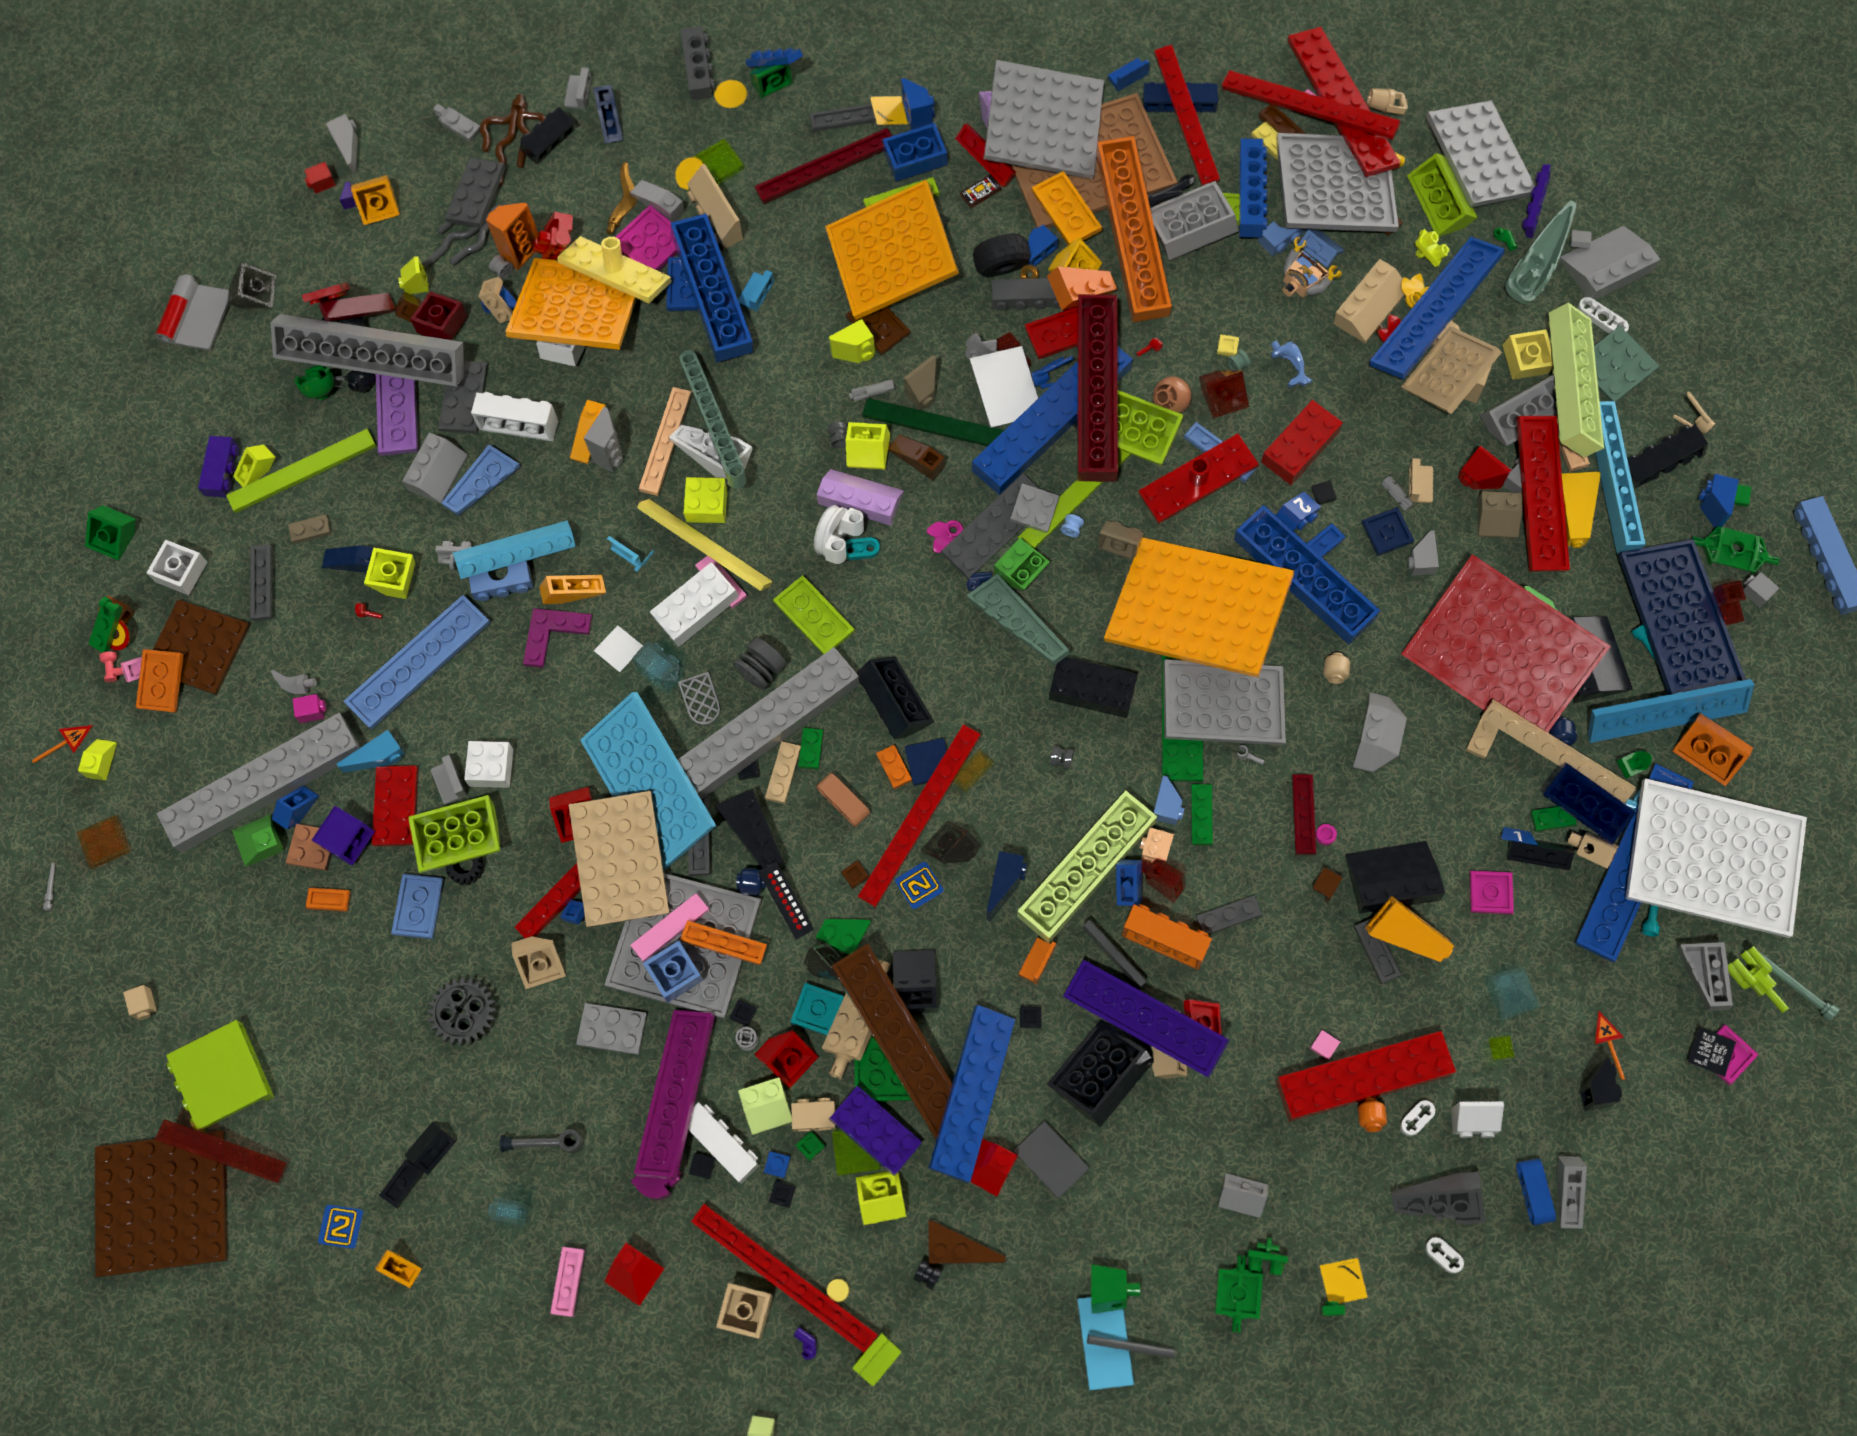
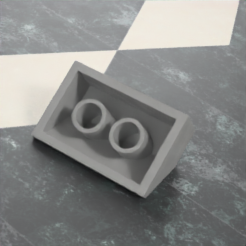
M603 407L586 433L584 440L593 462L614 472L616 468L621 466L623 455L608 408Z
M429 433L402 482L408 491L442 504L464 465L468 454L447 439Z

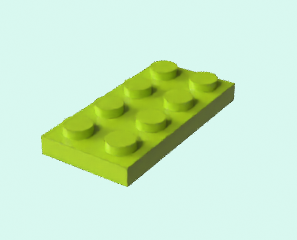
M803 575L773 599V603L823 655L833 647L837 648L855 632V629Z

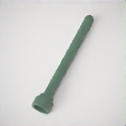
M1760 953L1772 966L1771 972L1819 1008L1824 1019L1830 1022L1837 1015L1840 1008L1834 1004L1822 1001Z

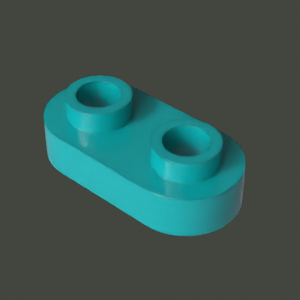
M872 537L848 539L845 541L846 560L870 559L876 557L880 552L879 542ZM872 547L874 550L867 551V548ZM849 549H853V550H854L853 553H848L847 551H848Z

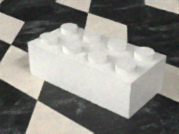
M489 392L476 393L471 411L479 430L554 441L558 418L552 404L546 401L535 402L527 398H512L508 395L496 396Z
M711 562L652 609L650 613L679 647L740 597L733 586Z

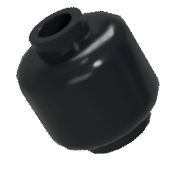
M351 370L346 375L347 385L353 392L364 393L375 383V374Z

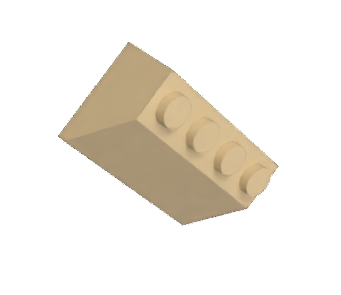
M701 165L687 184L689 189L687 195L691 202L696 203L697 206L695 208L699 215L707 213L717 244H721L722 248L726 249L743 240L740 221L706 165Z
M1379 259L1336 311L1334 324L1363 343H1366L1374 334L1379 324L1383 323L1405 296L1401 289L1403 278L1396 268Z

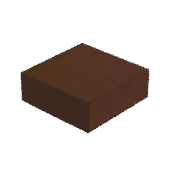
M858 860L841 871V874L852 890L869 879L868 874Z

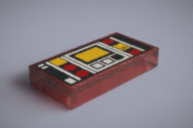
M990 174L960 192V196L972 209L1000 192L1001 186Z

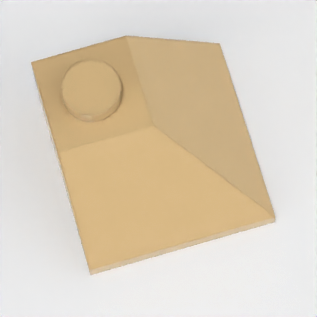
M531 936L512 943V956L525 989L566 976L553 940Z

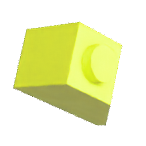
M414 257L400 269L399 286L408 294L428 292L427 274L419 257Z
M265 445L246 447L233 477L242 487L247 486L260 479L270 470L275 456Z
M96 739L83 752L78 772L86 778L106 781L117 743Z

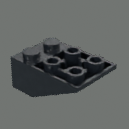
M935 950L893 952V985L910 1014L937 1012Z

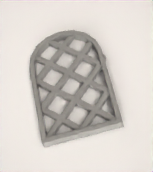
M706 672L678 682L687 713L692 721L700 725H708L714 722L719 716L720 705L709 673ZM704 677L703 681L698 680V678ZM707 677L709 679L710 685L705 683ZM691 681V683L689 684V686L686 685V684H683V683H686V682ZM694 681L700 683L698 690L691 687ZM703 685L709 687L706 694L700 691ZM681 686L687 688L685 694H684L683 689H682ZM689 690L696 692L693 698L687 696ZM711 690L713 691L714 697L709 695ZM698 694L705 696L702 702L695 700ZM686 698L691 700L689 707ZM707 698L714 700L711 706L704 704ZM694 702L700 704L697 711L691 708ZM716 702H717L718 710L715 709V708H713ZM703 706L709 709L706 715L700 712ZM711 710L717 712L714 718L709 717ZM690 711L696 713L694 718L692 717ZM698 714L705 717L702 722L696 720Z

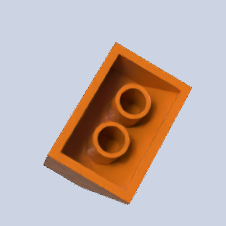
M1699 713L1672 752L1726 786L1748 759L1753 747Z

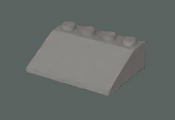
M1215 181L1150 208L1156 236L1168 260L1239 231L1235 214Z
M1625 226L1591 241L1589 249L1577 248L1559 258L1585 296L1594 300L1653 272L1661 260L1650 244Z

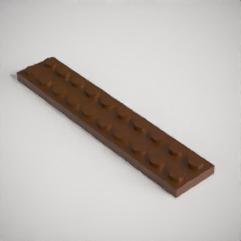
M866 944L833 964L831 968L936 1141L952 1082L870 946Z

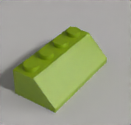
M1435 153L1407 175L1438 237L1464 229L1478 218L1473 207H1470L1445 156Z

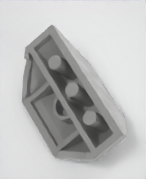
M1369 693L1353 768L1373 773L1399 756L1407 717L1390 697Z

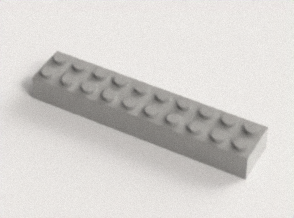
M279 314L270 322L273 358L457 386L464 378L463 342L326 322Z
M833 647L680 757L678 762L700 799L702 800L859 685V676L836 648Z
M338 713L156 814L172 846L180 853H183L338 767L336 765L338 762L358 750L360 746L346 720Z

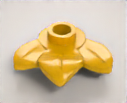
M1421 273L1413 276L1410 280L1404 277L1401 282V289L1406 296V303L1410 308H1413L1429 288L1424 287Z

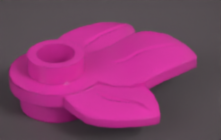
M955 520L947 523L936 522L932 524L926 532L935 538L933 551L941 553L963 531L961 523ZM955 528L957 532L951 533L950 529Z

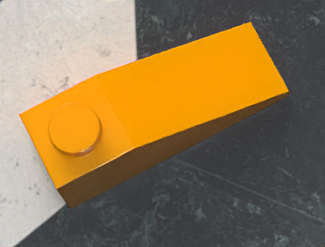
M591 400L586 401L579 419L570 459L589 464L591 455L584 437L603 407H606L604 404Z
M602 575L546 576L539 586L543 604H563L606 593Z

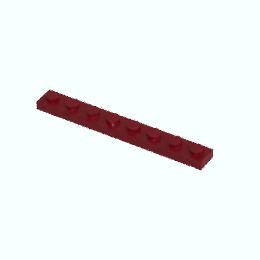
M888 128L880 130L754 186L755 191L762 204H765L883 152L882 139L892 135Z

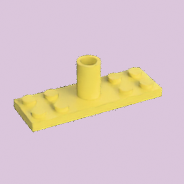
M580 236L557 257L558 263L647 303H650L671 283V276L622 255L620 240L616 237H607L599 245Z

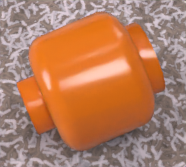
M1375 1098L1365 1099L1364 1103L1358 1106L1359 1125L1365 1128L1367 1132L1381 1131L1382 1127L1387 1124L1385 1105L1378 1102Z

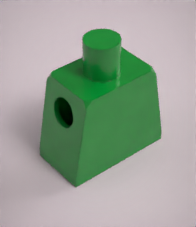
M1091 1265L1092 1314L1126 1309L1127 1296H1140V1283H1127L1126 1270Z

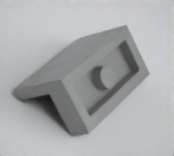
M581 68L580 76L570 75L564 102L566 108L586 109L592 79L589 68Z
M450 755L442 758L444 764L431 769L436 786L445 805L467 796L455 763Z
M1226 1173L1218 1206L1260 1218L1267 1199L1268 1185Z

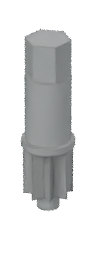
M891 379L851 389L852 393L848 395L855 402L894 391L895 387Z

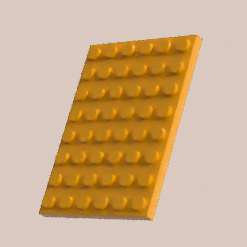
M1143 538L1138 553L1131 564L1104 640L1105 642L1259 678L1294 577V570Z

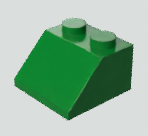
M790 64L762 66L749 72L751 83L761 99L793 84Z
M104 505L89 511L85 547L120 560L134 536L136 519Z

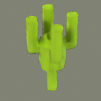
M1754 946L1740 955L1750 966V971L1739 959L1728 964V973L1742 989L1751 987L1759 997L1766 994L1782 1013L1789 1009L1772 989L1776 985V982L1769 976L1772 966Z

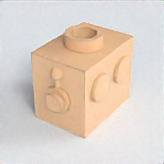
M1150 828L1148 836L1142 838L1140 849H1144L1141 860L1151 862L1154 865L1165 866L1174 834Z

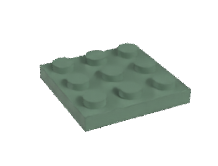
M1621 326L1617 327L1594 346L1598 389L1610 401H1615V403L1660 367Z

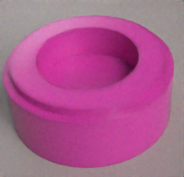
M1329 824L1319 826L1316 831V840L1322 845H1331L1337 837L1336 829Z

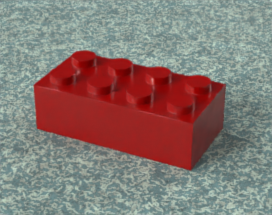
M1312 400L1263 453L1261 463L1292 485L1340 433L1343 422Z

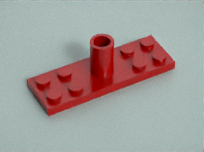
M1237 433L1138 490V494L1157 523L1160 524L1259 467V463Z

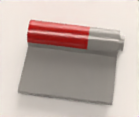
M180 275L161 318L155 337L163 342L210 351L232 298L233 291L198 285L191 275Z

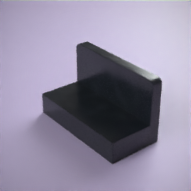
M431 1122L405 1153V1157L413 1165L429 1175L456 1141L438 1125Z

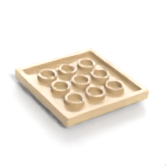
M1450 326L1401 388L1415 397L1452 414L1502 352L1497 347Z

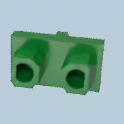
M1267 1237L1265 1243L1257 1242V1249L1264 1250V1252L1246 1251L1249 1271L1261 1272L1262 1261L1270 1262L1269 1274L1281 1276L1284 1265L1288 1263V1256L1270 1253L1271 1251L1279 1252V1246L1272 1245V1238Z

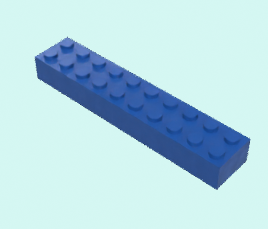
M1118 346L1117 382L1131 370L1133 361ZM1077 362L972 461V472L998 495H1001L1077 420Z

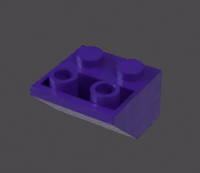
M334 806L312 838V841L337 859L353 866L375 831L360 820Z

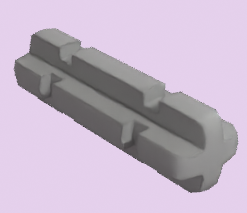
M1392 477L1385 478L1382 485L1389 489L1388 492L1397 503H1401L1400 506L1403 510L1410 509L1413 505L1411 499L1406 498L1407 495L1398 484H1394L1395 481Z

